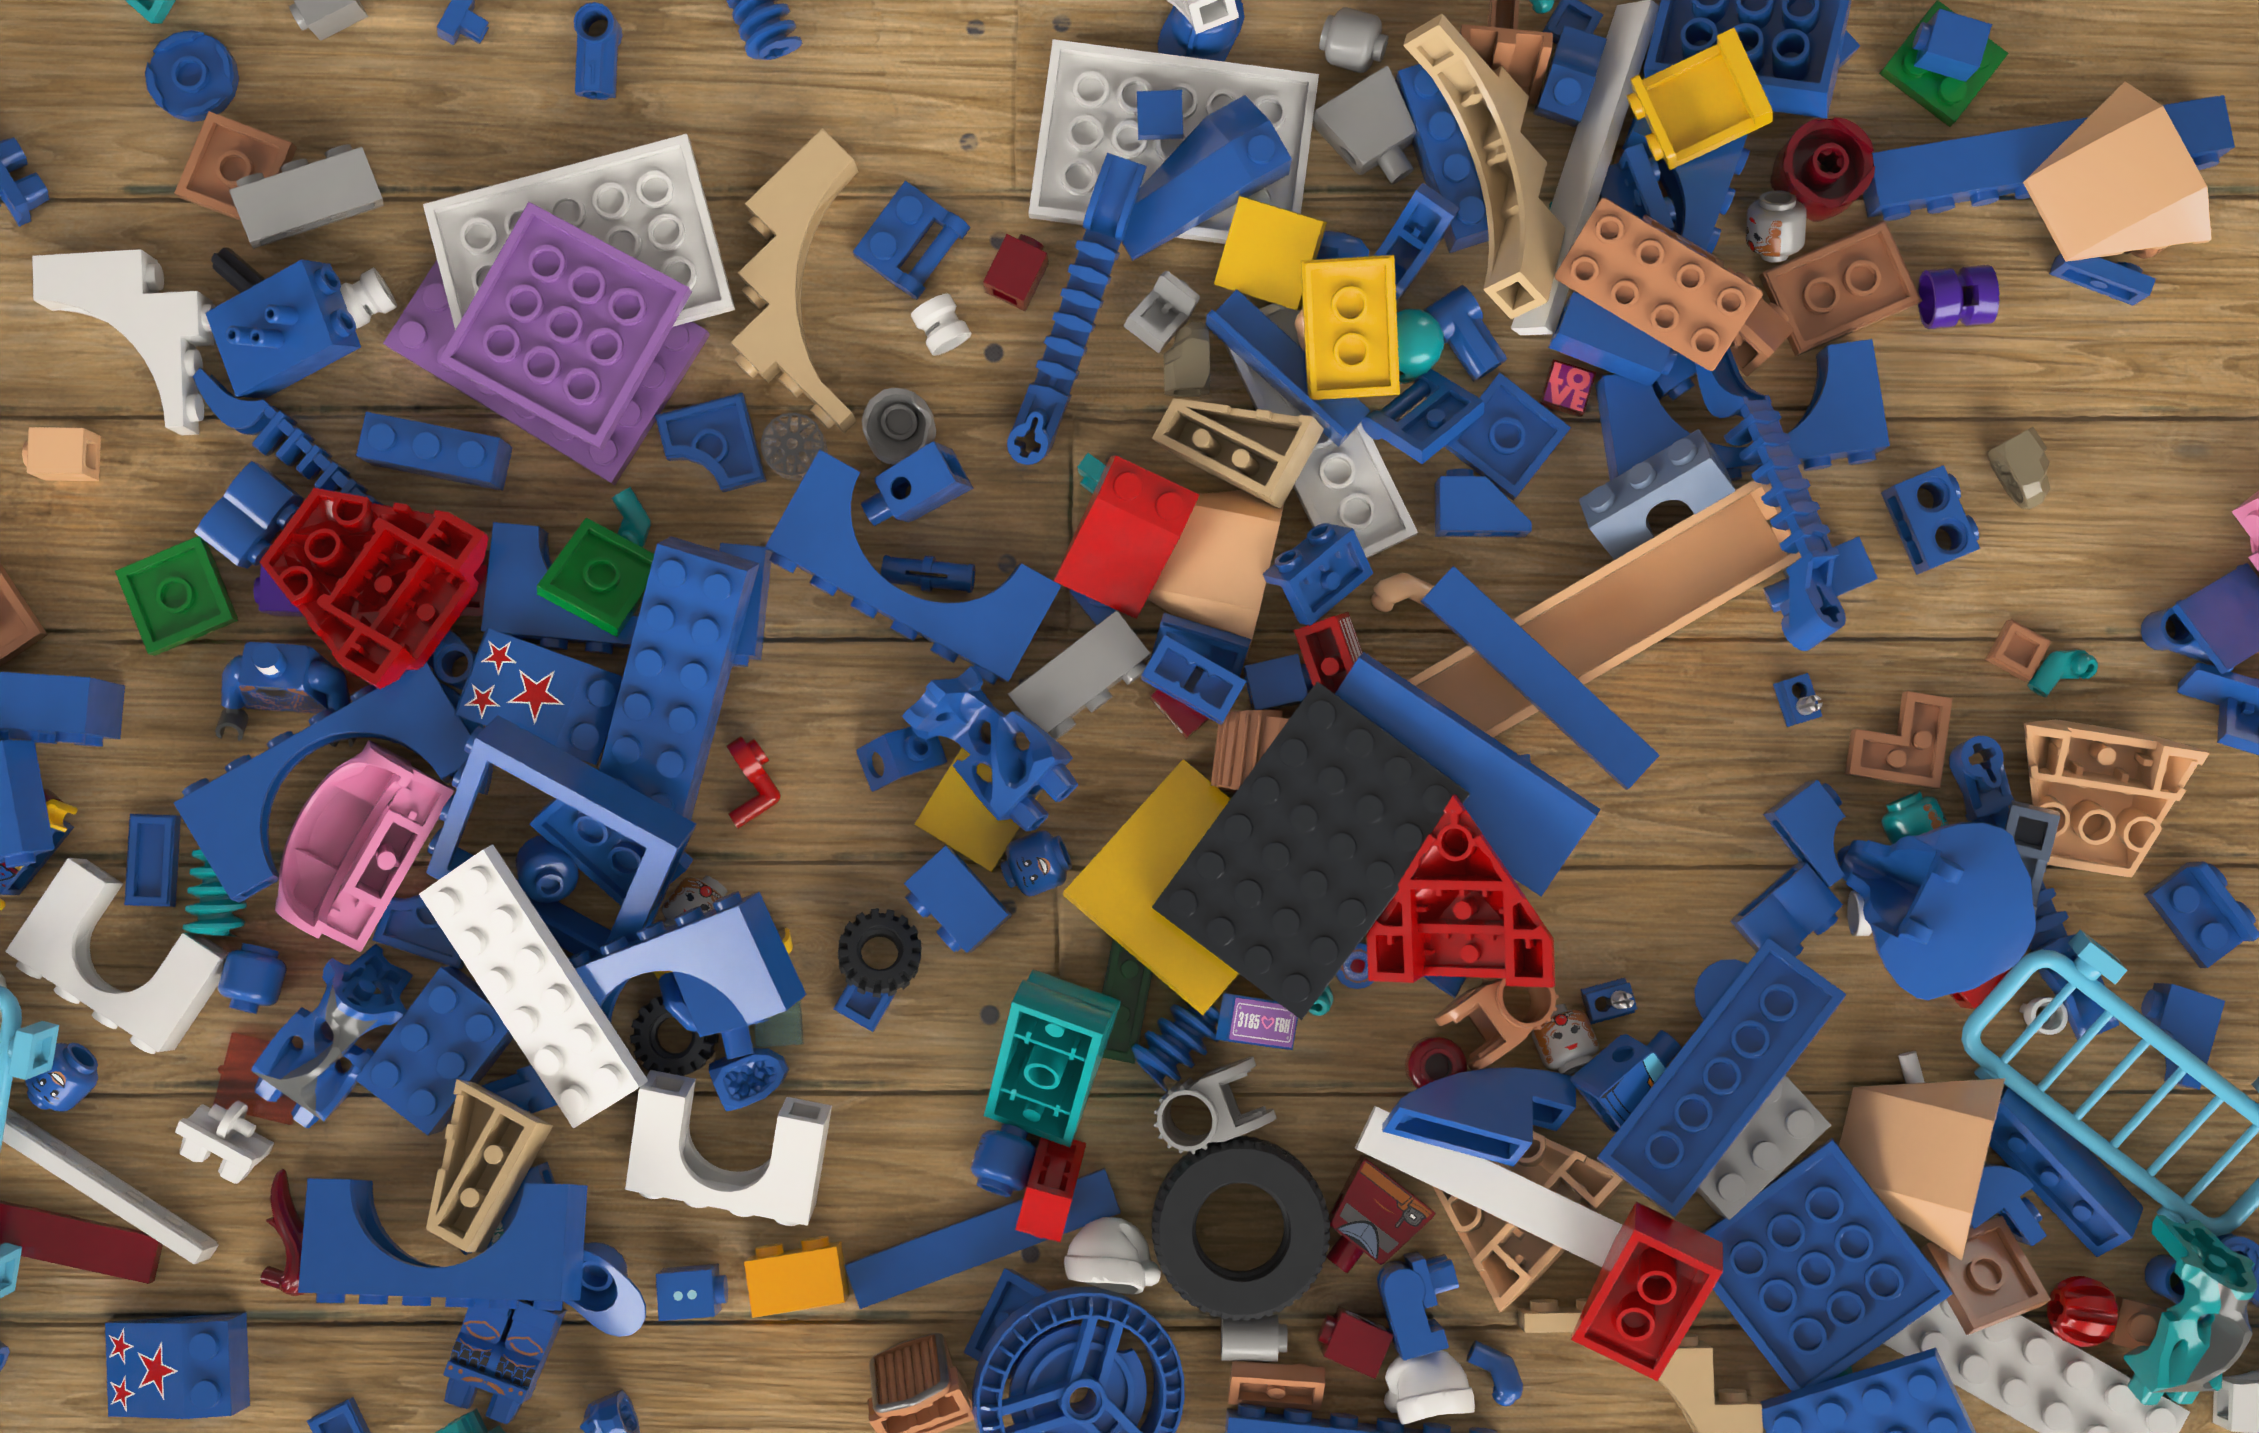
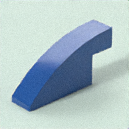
M1514 1067L1486 1068L1461 1072L1435 1080L1401 1098L1383 1122L1382 1132L1514 1167L1533 1143V1125L1557 1131L1576 1108V1087L1570 1081L1572 1076L1547 1070Z

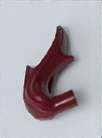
M281 1169L276 1173L271 1187L270 1201L273 1217L266 1219V1222L273 1226L282 1238L286 1250V1265L284 1271L267 1266L261 1274L260 1281L262 1284L281 1290L287 1295L298 1296L304 1295V1293H298L304 1225L291 1197L287 1172L285 1169Z

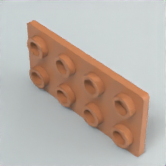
M1602 198L1555 273L1557 281L1709 371L1715 370L1763 295L1761 289L1724 268V261L1651 217L1644 215L1641 219L1608 198Z

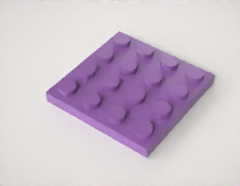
M528 202L438 361L442 365L603 451L692 291L684 284Z

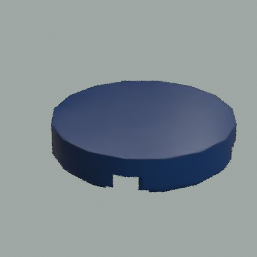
M189 30L170 35L158 43L153 50L155 54L151 58V62H147L145 70L147 90L155 103L176 119L190 122L205 120L208 111L215 114L221 113L235 97L239 82L237 63L226 46L214 37L205 35L203 32Z

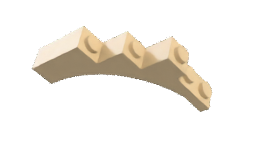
M1440 14L1406 35L1403 46L1433 78L1455 116L1466 140L1480 181L1488 222L1489 256L1483 290L1510 319H1513L1548 302L1565 227L1538 198L1547 161L1520 132L1529 96L1502 66L1492 70L1443 14Z
M822 128L745 203L752 216L748 221L752 228L766 241L772 236L774 238L738 272L745 284L741 292L759 310L765 305L767 307L731 341V344L739 353L734 358V361L752 379L759 373L769 383L782 371L783 374L778 378L780 382L797 398L804 393L815 404L810 411L827 429H830L835 424L845 433L857 420L853 413L821 382L807 347L802 323V278L813 236L825 212L836 196L858 173L854 159Z
M1588 1298L1576 1299V1306H1558V1300L1532 1299L1530 1300V1307H1517L1518 1326L1524 1333L1573 1332ZM1686 1333L1658 1381L1667 1389L1680 1407L1692 1432L1763 1433L1762 1404L1752 1396H1747V1391L1744 1389L1718 1390L1719 1396H1714L1713 1348L1704 1341H1698L1697 1334Z

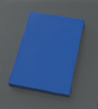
M2248 563L2238 565L2234 571L2186 599L2177 601L2175 606L2172 607L2221 674L2231 672L2236 665L2259 652V577Z

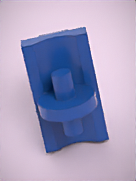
M15 137L0 141V198L20 227L31 222L29 211L48 201L49 194L45 184L36 172L17 181H14L9 172L28 165L22 148Z

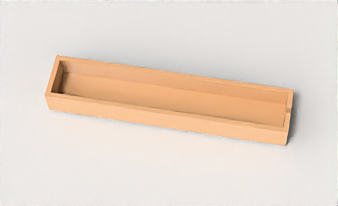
M1752 480L1736 489L1732 494L1679 522L1512 620L1584 685L1793 564L1801 558L1799 552L1792 554L1782 551L1779 543L1791 535L1790 529L1785 531L1774 527L1771 528L1767 522L1768 519L1782 511L1781 507L1768 506L1761 499V496L1772 489L1771 484H1761ZM1468 645L1407 680L1491 737L1497 736L1539 711Z

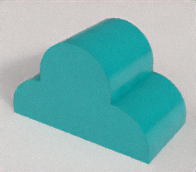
M1033 969L1027 981L1023 980L1011 1004L984 1117L1016 1126L1028 1133L1071 1147L1108 1044L1121 1000Z

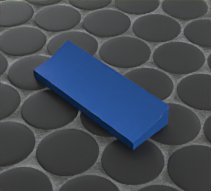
M1363 652L1335 694L1471 794L1465 800L1463 806L1512 878L1542 897L1562 865L1598 815L1600 808Z

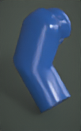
M1475 1340L1470 1347L1466 1361L1491 1373L1494 1382L1492 1397L1496 1403L1502 1406L1513 1405L1523 1392V1383L1513 1358Z

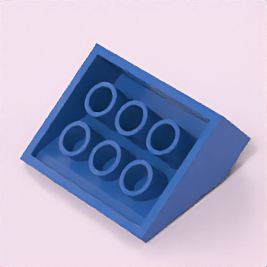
M1661 0L1644 66L1645 78L1716 45L1717 35L1735 28L1773 112L1827 119L1837 79L1851 0Z

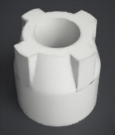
M2038 997L2031 1000L2028 1004L2023 1003L2019 1012L2023 1013L2027 1027L2036 1018L2038 1007L2044 1009L2053 998ZM2063 1003L2036 1033L2053 1035L2064 1029L2068 1021V1012Z

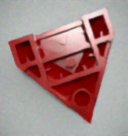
M1454 794L1443 810L1444 814L1434 830L1427 836L1398 883V892L1367 933L1368 981L1414 983L1423 976L1506 978V986L1553 988L1555 986L1553 936L1457 795Z

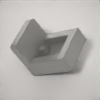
M1164 271L1159 276L1153 290L1128 316L1123 327L1157 353H1160L1176 335V331L1188 322L1200 296L1187 283L1176 278L1169 271Z

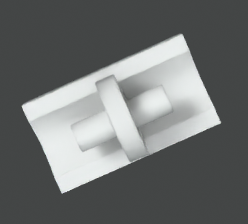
M239 1100L231 1105L228 1110L217 1104H214L212 1108L202 1104L189 1118L181 1119L175 1130V1133L183 1136L180 1155L193 1162H203L210 1156L211 1152L223 1158L218 1170L220 1176L234 1184L242 1181L248 1176L255 1165L270 1154L274 1142L254 1132L256 1125L244 1119L248 1106Z

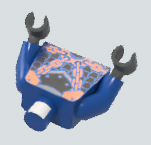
M247 642L244 645L243 655L234 657L225 666L222 673L221 705L225 708L221 712L215 730L216 736L222 739L225 727L230 726L238 731V741L243 738L249 719L248 714L241 709L244 706L247 709L316 714L332 707L335 711H338L351 703L346 676L340 668L332 665L312 647L269 642ZM357 738L348 739L350 747L353 746ZM339 741L331 743L330 745L332 747H337Z

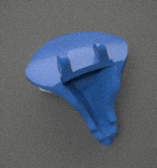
M1961 822L1941 826L1917 836H1905L1893 845H1884L1871 840H1853L1849 846L1841 848L1837 853L1839 867L1845 875L1842 878L1850 888L1858 892L1864 899V917L1871 927L1876 949L1884 967L1898 986L1916 998L1928 1001L1952 993L1975 989L2015 966L2024 956L2032 941L2036 928V917L2031 878L2022 862L2013 836L2001 827L1984 822Z

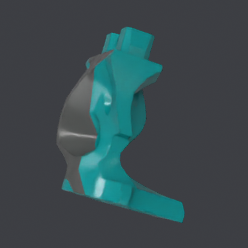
M2156 1215L2152 1222V1234L2177 1262L2175 1273L2183 1280L2185 1294L2180 1303L2167 1308L2166 1312H2162L2156 1336L2151 1345L2139 1346L2124 1355L2123 1359L2135 1372L2128 1383V1388L2144 1405H2157L2164 1392L2171 1400L2178 1404H2192L2200 1391H2219L2222 1388L2223 1372L2227 1371L2237 1361L2253 1335L2249 1324L2247 1306L2258 1286L2252 1271L2255 1263L2250 1258L2230 1250L2199 1220H2190L2188 1223L2182 1224L2174 1222L2164 1215ZM2207 1314L2202 1320L2198 1321L2201 1315Z

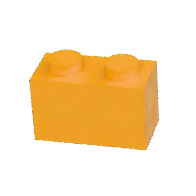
M818 1236L801 1240L802 1248L784 1250L783 1243L756 1247V1255L750 1256L744 1261L752 1318L845 1303L850 1295L844 1266L842 1242L829 1243L828 1236Z

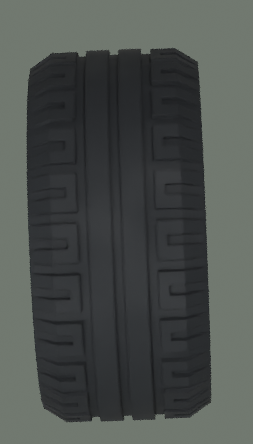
M1241 1136L1225 1142H1211L1206 1150L1200 1148L1195 1154L1189 1151L1167 1173L1157 1192L1152 1212L1151 1226L1154 1251L1167 1281L1184 1300L1189 1301V1304L1199 1308L1204 1313L1209 1312L1210 1315L1219 1316L1223 1319L1251 1320V1318H1255L1257 1320L1263 1316H1271L1276 1311L1279 1313L1285 1307L1294 1304L1293 1301L1299 1300L1303 1296L1302 1294L1311 1288L1310 1284L1314 1283L1317 1279L1318 1273L1323 1268L1322 1264L1326 1260V1253L1329 1248V1213L1325 1198L1317 1182L1307 1168L1290 1152L1276 1144L1270 1143V1141L1255 1137ZM1234 1183L1252 1184L1268 1192L1279 1205L1284 1221L1282 1241L1275 1254L1263 1265L1246 1271L1229 1270L1214 1263L1202 1250L1196 1234L1197 1216L1204 1201L1217 1189Z

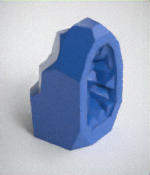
M753 1048V1054L728 1060L727 1057H723L710 1063L709 1074L726 1112L740 1109L765 1099L781 1085L789 1071L784 1057L769 1048Z
M623 1390L613 1392L588 1404L584 1420L580 1425V1429L585 1433H640L638 1417L630 1398Z

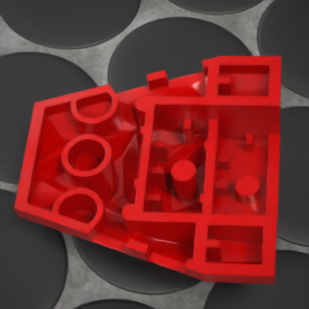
M313 488L259 563L289 601L306 618L307 624L321 637L332 651L331 654L337 662L346 670L378 689H382L399 680L405 670H418L422 668L473 598L479 584L473 575L484 561L489 537L485 532L446 511L435 510L434 514L414 511L407 504L394 502L392 507L372 503L368 497Z

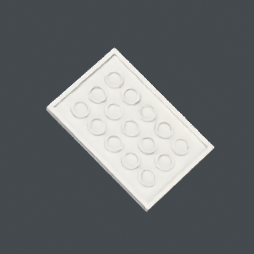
M1053 39L1030 198L1029 218L1083 225L1085 214L1107 153L1147 166L1141 183L1142 186L1206 116L1244 95L1271 121L1292 158L1289 175L1247 198L1301 214L1319 74ZM1182 90L1183 139L1138 140L1137 91ZM1237 203L1175 238L1225 244Z
M687 134L423 204L455 330L528 202L689 287L692 293L673 327L735 310L696 160Z

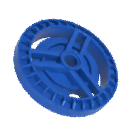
M1069 1287L1054 1290L1030 1300L1014 1311L996 1329L986 1344L976 1367L972 1387V1413L977 1433H1176L1181 1421L1185 1400L1184 1374L1180 1357L1167 1332L1154 1316L1136 1301L1118 1292L1098 1287ZM1082 1319L1081 1324L1062 1326L1044 1334L1024 1352L1011 1378L1009 1398L1002 1400L1006 1379L1012 1365L1022 1350L1034 1338L1049 1328L1067 1321ZM1098 1319L1109 1321L1108 1329L1096 1325ZM1123 1328L1129 1329L1141 1339L1149 1354L1153 1369L1154 1391L1151 1407L1140 1429L1137 1425L1146 1403V1376L1143 1365L1132 1347L1124 1351L1117 1350ZM1088 1387L1085 1398L1079 1402L1070 1403V1397L1077 1388ZM1011 1414L1014 1425L1004 1427L1002 1416Z

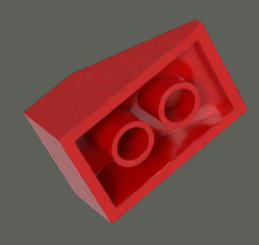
M1110 456L1053 581L1137 619L1180 539L1200 494L1119 456Z
M1636 1202L1611 1246L1573 1330L1571 1340L1658 1381L1723 1273V1243Z

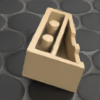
M1173 398L1152 439L1165 451L1281 509L1324 428L1313 416L1283 415L1267 410L1257 409V411L1231 408L1229 405Z
M456 1079L454 1094L457 1095L451 1124H447L444 1139H447L442 1168L438 1169L426 1230L465 1252H484L553 1125L474 1082Z

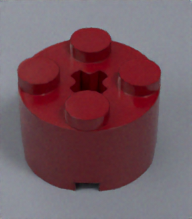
M1834 117L1833 119L1808 121L1792 135L1776 156L1770 178L1771 186L1774 191H1786L1795 195L1796 201L1802 203L1807 209L1806 218L1813 222H1821L1844 212L1868 188L1874 177L1875 166L1872 142L1863 129L1845 118ZM1821 164L1828 169L1826 173L1819 168Z

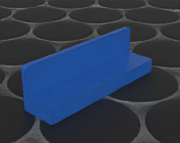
M1237 289L1216 312L1211 309L1207 314L1206 326L1209 327V330L1305 416H1313L1324 428L1323 433L1338 447L1371 412L1356 397L1312 400L1307 395L1305 352Z
M2005 1085L1990 1139V1147L2012 1169L2020 1172L2033 1183L2034 1187L2031 1189L2096 1257L2132 1239L2143 1211L2142 1204L2088 1148Z

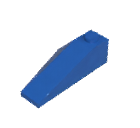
M1246 95L1206 116L1140 187L1125 239L1121 241L1132 261L1235 205L1238 202L1239 196L1249 197L1289 175L1292 162L1290 154L1271 121Z

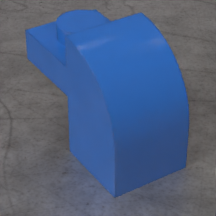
M1985 1162L1970 1228L1976 1229L1997 1213L1999 1217L2003 1216L2018 1242L2034 1246L2047 1236L2039 1225L2042 1216L2028 1198H2020V1196L2034 1187L2033 1183L2014 1169Z

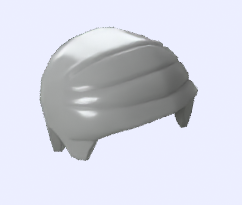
M884 389L869 400L862 416L863 432L872 452L882 462L890 465L899 463L935 440L936 426L931 409L925 400L907 389Z

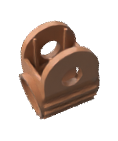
M1243 710L1228 713L1223 724H1218L1211 786L1236 793L1289 719L1283 718V711Z
M1482 978V984L1479 987L1464 992L1443 1008L1434 1019L1439 1026L1448 1025L1452 1021L1456 1024L1466 1016L1469 1017L1486 1041L1468 1055L1470 1060L1467 1062L1470 1070H1480L1524 1041L1531 1031L1540 1030L1543 1023L1551 1022L1550 1017L1552 1013L1558 1010L1555 1007V1003L1559 995L1555 994L1554 987H1526L1530 995V1008L1526 1017L1520 1022L1508 1013L1503 1002V989L1506 984V978Z

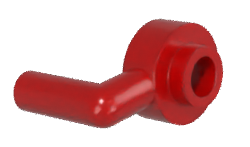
M742 735L726 745V747L759 794L728 813L738 829L777 804L781 797L779 790L762 766L769 761L768 757L755 738L746 742Z

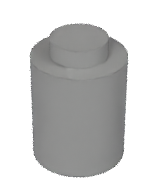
M1278 1314L1268 1317L1263 1316L1257 1320L1255 1318H1251V1320L1221 1318V1361L1277 1362L1278 1353H1287V1324H1279Z

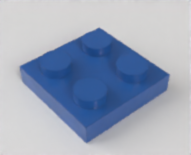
M1499 372L1480 396V399L1484 401V414L1444 447L1479 475L1486 476L1501 492L1514 501L1571 427Z

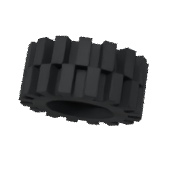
M879 908L871 909L868 915H864L861 912L856 915V920L853 923L848 922L843 935L841 934L838 948L839 969L841 974L844 973L846 976L845 981L850 987L854 984L858 987L857 992L865 995L866 991L873 993L872 997L881 998V993H888V996L895 995L897 989L902 988L904 990L909 986L912 977L915 978L918 972L922 949L921 939L919 940L917 937L918 931L914 925L911 927L908 924V918L903 914L900 918L894 916V910L887 909L886 913H879ZM874 937H885L891 940L898 951L896 961L885 969H874L868 966L861 954L862 948L868 940Z
M662 996L650 1000L648 1005L643 1006L638 1011L639 1016L633 1020L631 1028H634V1035H630V1042L635 1044L636 1051H633L636 1059L640 1058L643 1061L642 1066L646 1070L684 1076L701 1069L706 1065L705 1062L712 1058L715 1052L713 1050L714 1046L718 1043L719 1035L716 1034L700 1037L697 1031H692L691 1043L683 1052L670 1053L663 1049L658 1041V1030L666 1019L673 1016L665 1009Z

